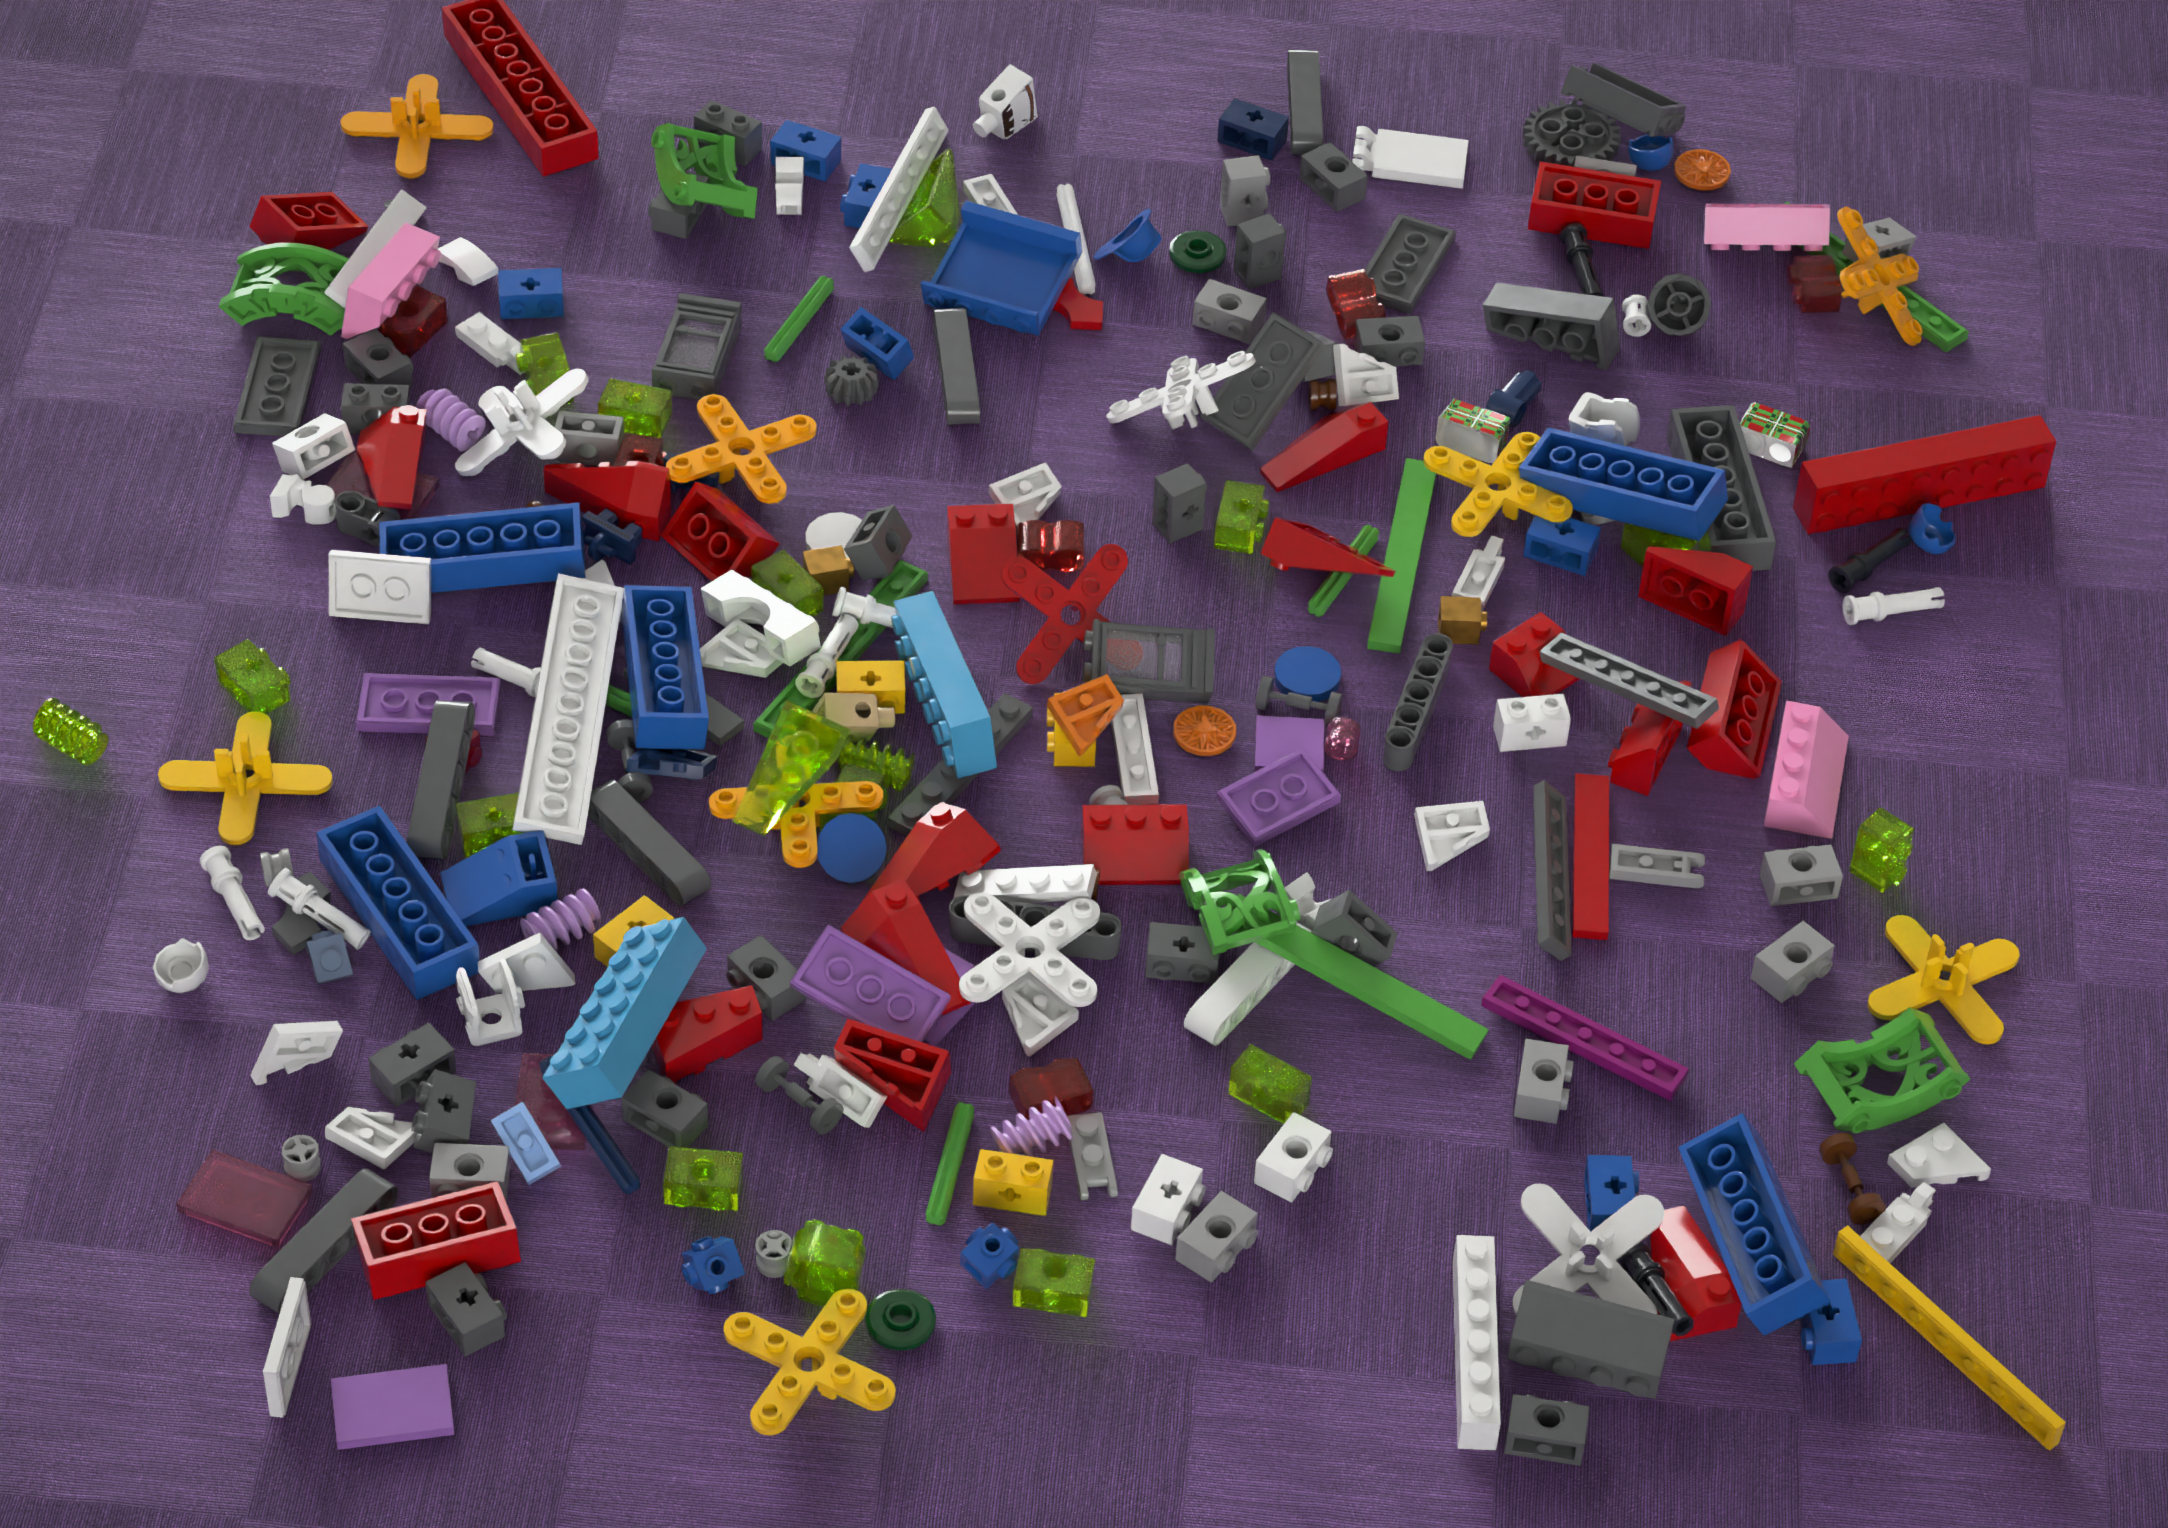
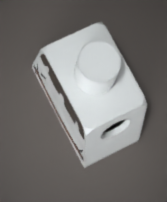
M1011 64L1007 66L979 98L981 117L973 123L975 132L981 137H986L992 132L1002 139H1008L1035 120L1038 116L1033 78Z

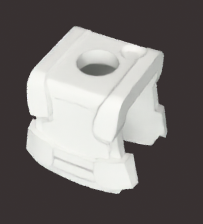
M1584 393L1569 415L1570 433L1626 446L1631 441L1635 442L1639 435L1640 418L1637 406L1629 402V399L1615 398L1614 400H1609L1593 393Z
M505 959L499 960L503 993L475 1000L465 969L462 967L457 971V990L461 996L456 998L461 1014L465 1016L467 1022L465 1027L473 1046L489 1044L522 1034L520 1008H525L524 997L520 986L516 987L511 970ZM489 1013H496L502 1017L495 1024H486L482 1021V1017Z

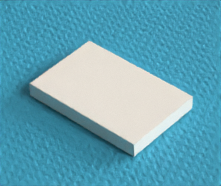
M338 550L330 551L328 555L329 616L418 624L430 623L431 558Z
M290 1277L263 1369L270 1416L283 1418L286 1415L311 1328L306 1283L303 1278Z

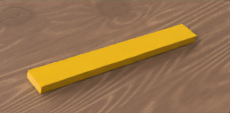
M1848 1225L1838 1232L1833 1255L2046 1449L2050 1451L2059 1444L2066 1423L2060 1416Z

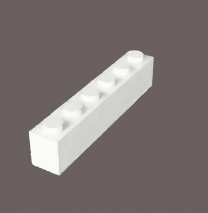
M1457 1235L1453 1256L1458 1449L1496 1450L1501 1423L1494 1236Z

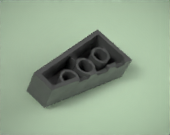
M1496 283L1483 303L1486 329L1491 332L1521 342H1525L1527 339L1534 341L1541 346V349L1550 352L1554 348L1569 353L1570 359L1579 362L1587 359L1596 362L1597 368L1606 371L1620 350L1613 298Z

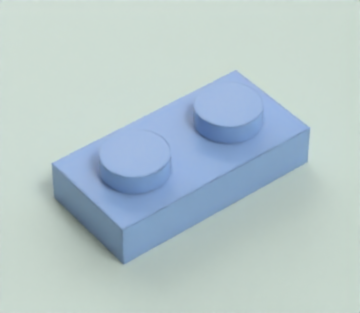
M523 1102L491 1120L504 1145L509 1146L510 1155L528 1185L561 1167Z

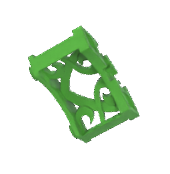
M672 123L656 127L652 135L651 145L655 148L656 170L661 188L670 201L682 206H693L694 201L720 206L727 214L743 219L755 218L758 188L746 186L742 181L736 180L734 177L737 173L735 137L717 135L677 126ZM674 137L687 139L688 146L681 139L677 146L678 150L675 149ZM698 142L706 143V144H710V145H709V146L702 147V148H699ZM694 167L698 175L709 177V184L696 181V175L686 174L685 172Z
M275 243L253 248L238 256L236 262L240 266L228 295L221 298L218 307L241 326L259 318L276 317L277 313L281 312L294 314V319L312 324L331 336L343 327L345 308L324 292L349 258L324 248L300 243ZM286 271L305 272L314 282H304L297 286L283 285L275 277Z
M1263 849L1254 851L1252 854L1254 860L1205 874H1200L1196 868L1179 873L1188 908L1200 909L1199 920L1207 937L1212 955L1224 953L1228 949L1277 935L1295 932L1296 921L1300 920L1298 905L1295 899H1288L1270 853ZM1256 883L1243 902L1235 894L1223 892ZM1274 909L1278 912L1281 918L1280 922L1262 927L1252 917L1255 913L1262 922L1270 923L1268 912L1266 911ZM1244 924H1246L1247 928L1249 929L1248 931L1232 935Z
M1910 1007L1888 1024L1871 1032L1873 1039L1856 1044L1854 1039L1840 1042L1818 1040L1794 1063L1801 1075L1811 1077L1837 1118L1833 1122L1836 1129L1852 1131L1853 1133L1878 1129L1920 1114L1944 1099L1948 1100L1957 1096L1961 1092L1962 1086L1970 1080L1968 1074L1963 1071L1934 1026L1936 1024L1930 1015ZM1924 1035L1932 1047L1921 1051L1920 1037ZM1896 1053L1899 1054L1898 1060L1888 1058ZM1939 1057L1946 1069L1932 1080H1929L1927 1076L1936 1073L1937 1065L1934 1063H1923ZM1875 1064L1879 1068L1890 1072L1906 1070L1904 1080L1894 1096H1887L1861 1087L1866 1078L1867 1067ZM1856 1071L1858 1074L1851 1078L1852 1072Z

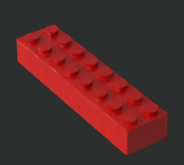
M465 0L442 7L444 37L543 177L599 159L597 129L504 0Z
M2041 415L1804 461L1801 464L1793 510L1809 535L1914 514L1925 503L1947 508L1949 506L2044 488L2057 441Z

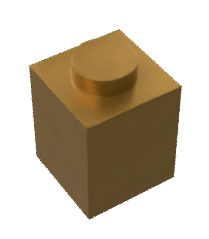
M842 545L803 551V576L810 598L836 594L839 592L840 587L846 588V592H849V578L854 577V567L851 560L845 557Z
M1441 596L1438 613V633L1448 636L1453 644L1479 645L1480 631H1486L1487 611H1481V598Z

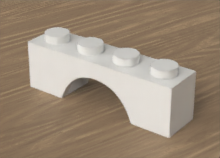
M730 570L701 588L707 616L725 627L736 618L746 624L763 625L768 653L789 667L821 648L818 635L819 626L812 616L804 614L794 608L792 604L779 599L769 590H765L753 583L749 578Z

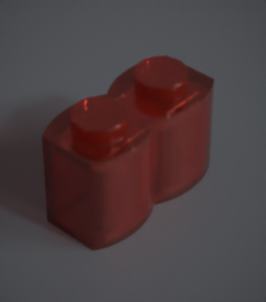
M1831 255L1794 256L1793 264L1788 265L1787 280L1789 284H1793V302L1799 305L1801 313L1839 312L1842 290L1839 278L1836 275L1833 257Z
M1364 269L1328 277L1326 284L1327 297L1344 339L1355 337L1356 320L1386 318L1383 304L1378 303L1375 298V282L1373 278H1368Z
M1027 520L1018 523V557L1028 559L1042 571L1050 568L1064 572L1083 569L1084 523L1073 520H1062L1053 523L1041 520Z
M1059 1058L1052 1061L1046 1067L1022 1068L1010 1076L1009 1082L1011 1099L1018 1113H1021L1027 1120H1030L1029 1108L1035 1107L1041 1114L1043 1113L1042 1102L1045 1100L1056 1107L1055 1096L1063 1107L1066 1116L1084 1112L1093 1105L1094 1090L1078 1058Z

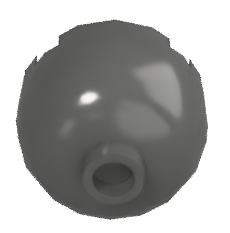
M1682 273L1668 275L1658 281L1653 287L1648 300L1649 316L1653 324L1666 335L1675 337L1692 335L1701 329L1709 317L1711 307L1709 292L1703 283L1696 278Z

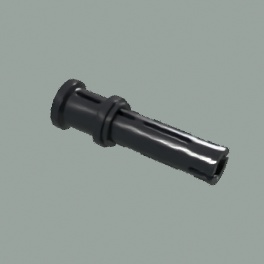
M1579 223L1565 226L1560 232V240L1566 245V259L1574 266L1582 294L1604 297L1592 263L1593 248L1586 240L1587 229Z
M1901 527L1896 528L1892 533L1863 553H1852L1844 564L1833 566L1828 572L1831 585L1838 592L1847 593L1854 587V583L1857 581L1867 580L1872 575L1875 567L1911 544L1910 535L1903 540L1899 539L1908 531Z
M1640 1242L1618 1259L1619 1264L1625 1271L1630 1272L1634 1282L1648 1295L1661 1316L1675 1319L1672 1333L1677 1336H1683L1691 1331L1694 1321L1664 1280L1665 1271L1663 1267L1653 1261L1650 1257L1651 1251L1645 1243Z

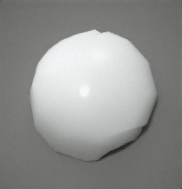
M182 938L176 944L166 946L156 955L153 970L158 983L163 988L175 993H184L195 990L205 981L209 964L207 954L199 942L194 944Z

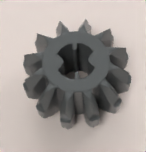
M855 354L852 358H846L841 355L839 361L831 360L830 366L824 374L827 396L834 398L835 404L845 402L847 407L851 403L861 406L863 401H872L874 393H877L878 388L875 365L869 364L867 358L857 359Z

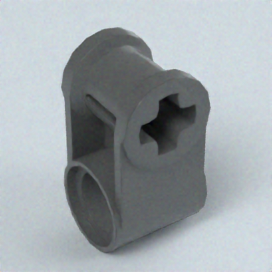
M356 491L342 492L335 500L338 530L344 534L364 540L373 546H380L379 522L401 520L400 514L395 508L378 507L376 500Z

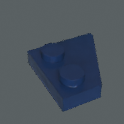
M641 748L628 758L626 771L630 773L641 772L651 775L700 780L716 769L717 756L694 749Z

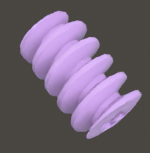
M448 389L426 391L417 401L416 408L427 409L426 424L460 452L467 451L474 446L486 427L485 419L477 415L475 410L470 409L466 403L461 402L457 396L452 395Z
M583 888L577 890L575 896L572 894L566 895L563 898V902L556 900L552 902L550 907H541L538 914L536 912L528 913L526 920L521 918L520 925L526 939L541 933L556 951L558 949L557 938L564 945L570 944L568 934L570 932L576 939H581L583 936L581 927H584L588 933H594L593 921L600 922L601 915L593 897Z
M1055 1096L1056 1107L1047 1100L1043 1101L1042 1114L1035 1107L1029 1108L1030 1120H1027L1021 1113L1016 1114V1127L1008 1120L1002 1121L1003 1133L994 1126L990 1127L991 1135L999 1152L1017 1155L1022 1152L1025 1156L1033 1157L1032 1147L1036 1146L1042 1153H1045V1141L1048 1139L1056 1147L1059 1146L1060 1133L1069 1140L1073 1139L1071 1124L1058 1098Z

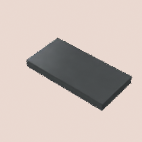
M1398 214L1354 286L1353 296L1411 315L1454 243L1456 231Z
M1272 312L1245 351L1246 354H1253L1256 362L1246 370L1227 377L1213 397L1219 410L1209 415L1204 413L1200 417L1205 422L1253 451L1326 345L1311 334Z
M257 337L233 424L234 433L285 436L302 426L321 353L320 341Z

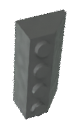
M1525 1280L1511 1336L1508 1360L1518 1362L1524 1366H1534L1553 1371L1561 1376H1571L1590 1381L1598 1386H1608L1627 1391L1635 1396L1656 1399L1675 1319Z

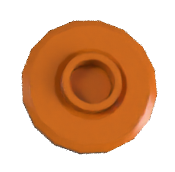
M1705 149L1686 151L1677 157L1674 164V173L1677 179L1687 187L1697 190L1721 188L1728 182L1731 175L1730 164L1718 153Z
M1198 705L1187 708L1177 716L1173 725V737L1177 744L1186 752L1198 756H1213L1223 753L1232 746L1236 739V724L1233 718L1224 710L1213 706Z

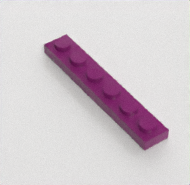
M1502 975L1498 976L1482 997V1007L1553 1043L1569 1045V1051L1669 1101L1672 1100L1688 1077L1689 1068Z

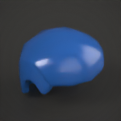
M1643 135L1636 140H1630L1628 154L1631 163L1637 165V168L1650 172L1661 170L1668 165L1673 157L1674 147L1672 138H1665L1661 135L1657 137Z
M1925 503L1914 513L1908 526V533L1912 541L1920 549L1931 554H1943L1949 551L1955 544L1956 536L1952 530L1953 523L1941 520V507Z

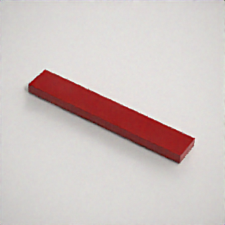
M1575 773L1572 938L1607 940L1609 934V776Z

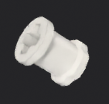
M1632 295L1626 298L1622 303V311L1626 314V318L1623 321L1624 331L1628 335L1638 337L1647 334L1651 329L1647 298L1642 295Z

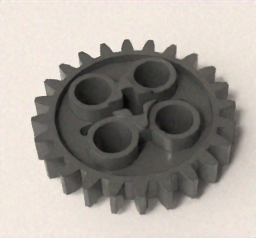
M1560 100L1558 106L1550 101L1548 102V109L1540 105L1538 106V112L1531 111L1530 118L1525 119L1522 139H1524L1523 147H1528V155L1535 154V162L1544 160L1547 163L1574 167L1576 156L1613 161V157L1618 155L1620 147V127L1615 126V119H1608V115L1604 113L1599 114L1598 110L1594 108L1589 109L1585 104L1577 106L1576 100H1572L1571 105H1566L1563 100Z

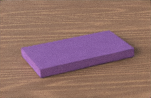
M364 673L356 721L357 731L428 734L435 702L437 700L472 702L475 707L473 729L480 732V735L494 736L501 688L500 678Z
M829 924L790 981V987L845 1019L858 1021L920 1042L925 1041L951 1000V995Z

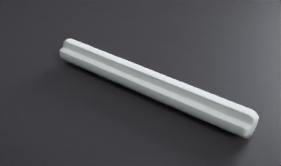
M1060 184L1057 187L1056 195L1064 228L1080 232L1082 254L1074 268L1078 290L1083 295L1087 293L1092 295L1095 292L1096 284L1074 190L1070 184Z

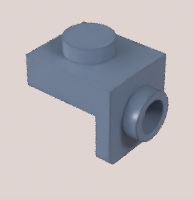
M328 930L311 936L312 941H308L305 948L311 960L317 985L353 976L342 933L333 935L332 930Z

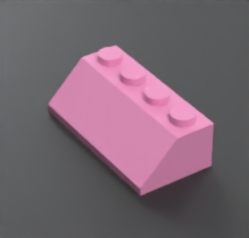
M1705 205L1704 244H1711V250H1729V244L1742 245V250H1760V245H1773V250L1790 251L1791 245H1804V251H1823V245H1829L1830 205Z
M408 223L401 227L348 287L342 338L349 339L375 329L387 317H392L395 314L398 304L402 300L406 301L411 294L412 288L416 284H421L426 276V272L430 268H435L441 256V251L438 250L440 236Z
M1786 700L1764 826L1832 839L1849 736L1819 706Z

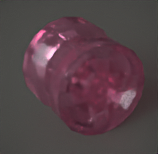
M1346 717L1332 719L1327 727V737L1324 743L1325 752L1337 760H1349L1356 756L1359 746L1358 740L1361 734L1360 725Z

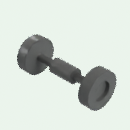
M1262 677L1256 697V709L1266 711L1271 698L1286 701V705L1310 710L1311 707L1326 711L1324 724L1336 726L1341 711L1343 694L1332 692L1328 704L1312 701V697L1292 692H1289L1288 695L1273 692L1274 678Z
M624 719L616 721L607 728L606 736L611 748L622 750L621 757L626 775L618 783L638 803L643 802L653 793L651 778L641 772L630 773L626 771L627 760L635 753L632 748L636 747L633 720Z
M773 1056L768 1059L756 1075V1085L765 1092H771L781 1085L786 1089L785 1093L803 1108L809 1107L814 1111L810 1119V1127L821 1135L831 1131L842 1117L843 1105L834 1098H828L820 1105L816 1104L813 1101L814 1097L797 1083H789L785 1080L789 1071V1064L780 1056Z

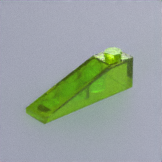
M950 148L936 157L930 164L889 243L933 248L941 241L943 243L948 242L957 233L956 227L960 213L954 154Z
M786 700L767 739L732 822L765 836L837 760L850 729Z

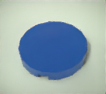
M1311 646L1295 647L1285 651L1277 659L1274 668L1275 684L1282 694L1288 695L1289 692L1305 695L1312 697V701L1316 702L1330 698L1331 693L1338 690L1342 674L1340 664L1332 654L1321 648Z
M855 813L838 815L825 825L819 834L817 843L820 864L827 874L841 882L858 883L866 881L877 874L885 862L887 851L885 835L877 823L865 815Z

